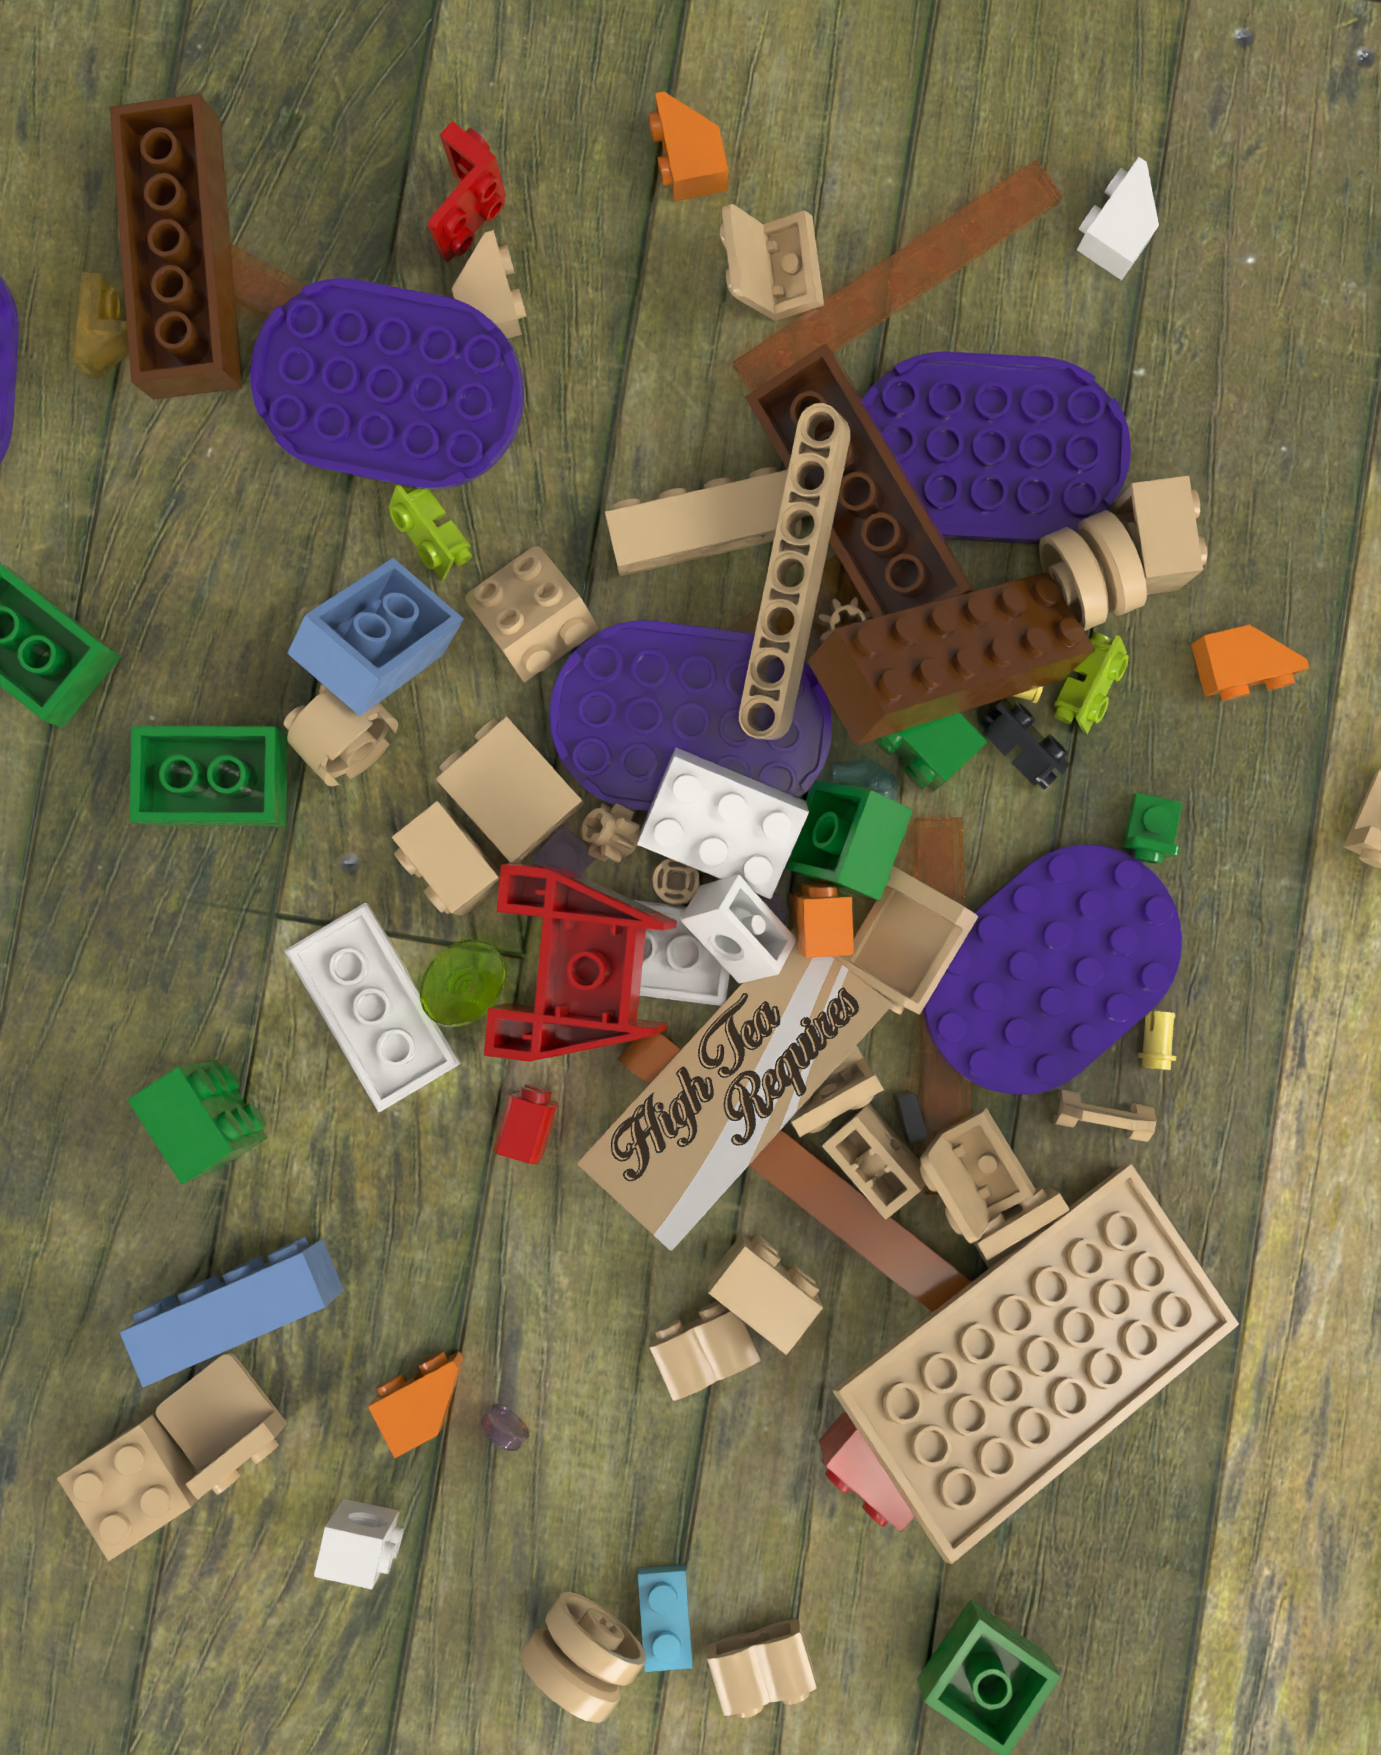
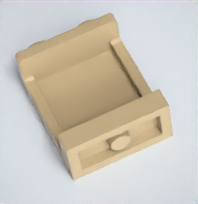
M506 716L500 722L492 719L485 724L475 735L478 742L468 751L463 753L461 750H458L450 755L439 767L443 773L436 780L510 863H520L585 804Z
M892 866L890 878L883 890L881 899L876 900L854 937V955L832 957L892 1003L890 1010L901 1015L904 1008H907L920 1015L979 916Z

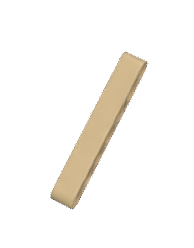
M817 403L807 407L802 412L797 424L739 710V723L747 735L757 739L776 740L781 738L789 731L792 723L850 442L849 425L832 406L825 403ZM825 420H834L832 435L824 441H816L814 438L816 427ZM815 468H823L824 480L822 484L814 490H806L805 478L807 474ZM805 516H813L814 528L812 533L803 539H797L795 535L797 522ZM796 563H802L804 567L803 580L797 586L788 587L785 581L787 570ZM791 611L794 616V626L789 633L779 635L776 630V620L781 613ZM780 658L785 666L783 677L778 682L771 683L766 676V668L773 659ZM770 705L775 713V720L769 729L762 731L757 724V714L762 707Z

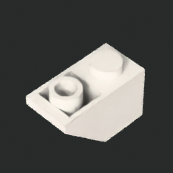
M1138 157L1128 172L1122 168L1119 169L1104 192L1110 196V199L1103 209L1094 205L1079 227V230L1085 235L1077 251L1120 280H1123L1159 226L1147 162Z

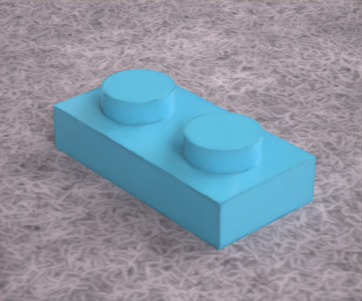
M685 1565L638 1568L642 1642L646 1653L645 1672L693 1668Z

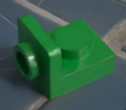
M1141 793L1133 794L1121 849L1134 851V859L1152 864H1162L1163 858L1167 859L1178 856L1180 846L1174 845L1183 803Z

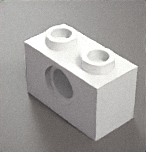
M739 874L700 885L680 918V921L738 983L778 975L797 941L795 936Z
M343 1499L324 1528L314 1577L373 1589L380 1574L389 1573L393 1558L396 1559L403 1535V1529L396 1527L399 1511Z

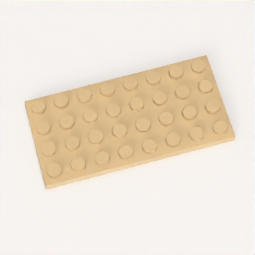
M1132 1164L1122 1165L1069 1206L1070 1210L1034 1233L832 1390L944 1562L953 1564L1239 1325Z

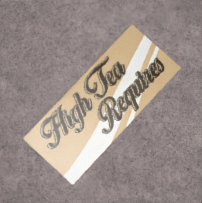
M793 928L790 932L795 936ZM795 943L780 973L770 977L743 982L579 1160L577 1165L662 1244L672 1251L891 1008L892 1003L833 957L805 958L798 953L797 944Z

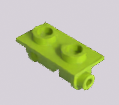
M400 484L395 487L388 506L394 525L401 532H406L416 545L417 553L422 563L428 569H433L441 581L445 580L453 562L457 566H462L472 558V554L469 551L471 545L452 520L439 527L435 525L434 522L443 518L446 512L430 490L408 486L403 489Z
M1093 633L1092 638L1089 640L1095 651L1073 670L1087 676L1085 681L1082 682L1067 677L1054 704V707L1057 709L1054 715L1056 719L1071 724L1073 718H1076L1082 732L1087 735L1093 722L1099 723L1107 710L1109 698L1106 695L1113 680L1119 681L1122 678L1128 665L1129 656L1126 654L1127 651L1121 636L1118 635L1115 636L1112 644L1109 645L1111 641L1109 637L1101 633Z

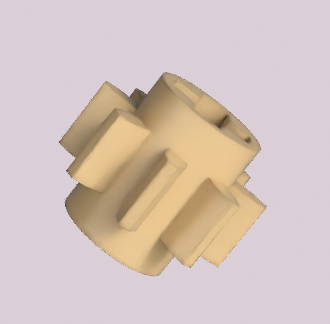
M856 597L853 598L850 605L841 606L837 599H833L831 602L832 617L820 614L817 620L820 625L827 627V632L821 635L819 643L822 644L833 630L837 628L840 618H843L846 624L857 623L871 619V612L863 613L857 608L858 598Z
M602 803L601 808L592 810L586 816L582 825V840L591 844L588 854L604 862L610 859L617 863L621 861V857L630 855L637 847L640 833V825L630 821L634 811L617 803L613 807Z

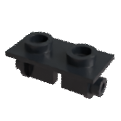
M1004 698L996 706L1002 713L1000 716L992 710L979 722L985 729L982 734L1004 756L1018 744L1024 751L1012 761V764L1033 786L1038 784L1045 790L1057 778L1052 772L1054 768L1062 775L1066 772L1070 765L1065 759L1068 752L1052 735L1048 734L1044 738L1032 725L1035 722V718L1024 705L1018 701L1011 704Z

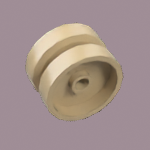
M1105 510L1079 521L1077 533L1069 527H1065L1040 538L1039 554L1043 573H1049L1084 631L1104 623L1108 610L1119 616L1145 605L1147 586L1141 560L1127 530L1113 513Z
M569 1591L563 1592L558 1596L546 1614L545 1622L548 1628L543 1627L533 1632L522 1648L519 1658L524 1670L535 1685L552 1701L585 1721L600 1723L609 1717L620 1701L621 1690L619 1685L631 1684L646 1663V1653L632 1632L613 1614L580 1594Z

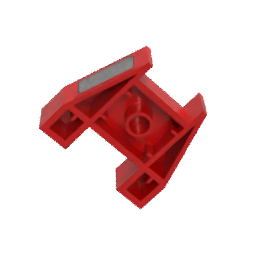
M525 863L501 864L497 912L543 917L535 1006L503 1003L489 1007L484 1056L531 1062L654 1036L667 1030V1022L637 1018L646 929L664 931L676 928L677 920L566 868Z

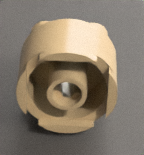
M322 684L319 689L320 694L308 703L307 706L302 705L292 710L285 718L283 724L289 730L287 736L289 745L326 785L336 786L340 784L334 778L346 774L350 780L369 768L385 752L390 744L384 737L389 728L396 734L398 722L380 702L362 716H359Z

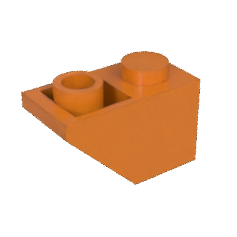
M664 91L655 93L656 112L648 113L653 142H662L664 156L658 157L659 172L662 185H671L674 202L728 191L729 170L719 126Z
M1250 624L1204 635L1191 644L1204 697L1220 694L1222 701L1249 695L1250 686L1265 683L1268 691L1295 684L1294 676L1309 669L1308 660Z
M821 883L801 884V892L788 893L799 954L805 958L854 955L851 896L838 892V886H829Z
M441 1351L418 1365L421 1372L406 1380L402 1374H398L376 1387L378 1395L375 1396L368 1408L394 1459L439 1434L444 1425L464 1358L460 1351L449 1357L446 1356L444 1351Z

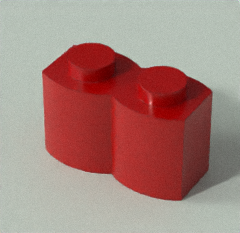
M525 1084L524 1087H520V1091L515 1090L513 1093L508 1094L492 1150L495 1154L528 1164H539L540 1159H543L559 1104L550 1099L552 1091Z

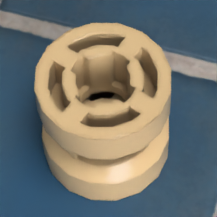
M671 858L662 861L656 867L652 877L653 888L657 896L670 905L679 906L690 902L700 886L697 869Z

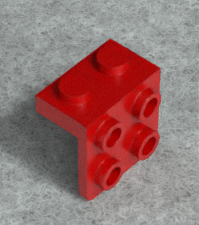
M453 121L441 132L440 137L452 174L461 183L437 209L428 222V228L438 254L446 262L451 261L455 255H463L470 248L475 239V232L485 220L488 222L492 221L500 213L505 203L504 198L506 197L496 156L489 151V144L474 129L468 128L467 131H464Z

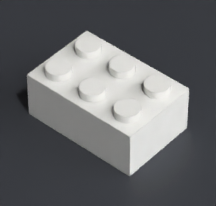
M675 747L639 833L637 845L720 879L739 874L756 894L771 899L809 810L806 801Z

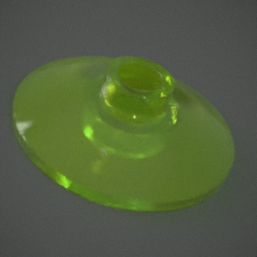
M464 940L444 949L430 963L421 981L420 1002L426 1015L435 1023L445 1027L465 1026L483 1017L488 1012V1008L495 1005L504 988L506 968L502 956L492 945L481 940Z

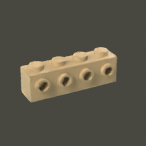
M767 467L750 473L749 479L731 482V478H718L705 483L704 489L686 493L684 488H675L660 493L657 500L641 503L640 499H627L614 504L613 510L605 511L619 577L773 542L788 470L777 472L775 467ZM801 519L797 522L795 526L796 536H799L802 526Z

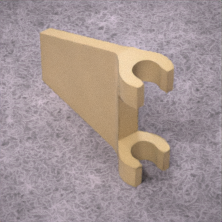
M1058 1090L1057 1097L1060 1099L1057 1115L1053 1116V1124L1074 1128L1077 1121L1080 1120L1127 1129L1126 1136L1128 1139L1148 1142L1155 1132L1157 1119L1155 1109L1152 1106L1133 1103L1131 1105V1112L1081 1103L1079 1092Z

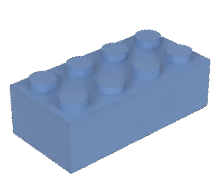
M306 1237L299 1238L269 1254V1262L267 1263L264 1262L262 1255L222 1275L224 1278L223 1282L220 1281L218 1275L212 1276L178 1294V1302L175 1295L171 1294L147 1305V1308L132 1314L135 1323L122 1330L120 1335L141 1386L145 1387L328 1306L344 1289L323 1239L308 1244Z

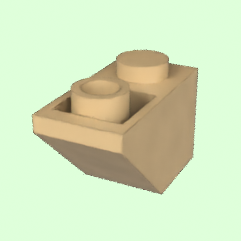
M494 230L483 234L453 285L452 293L454 299L479 310L492 320L507 338L522 335L518 319L526 317L520 290L510 291L506 275L515 273L508 246L498 247Z

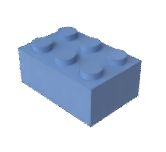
M392 558L307 613L288 650V654L356 714L362 716L443 656L464 618L397 560Z

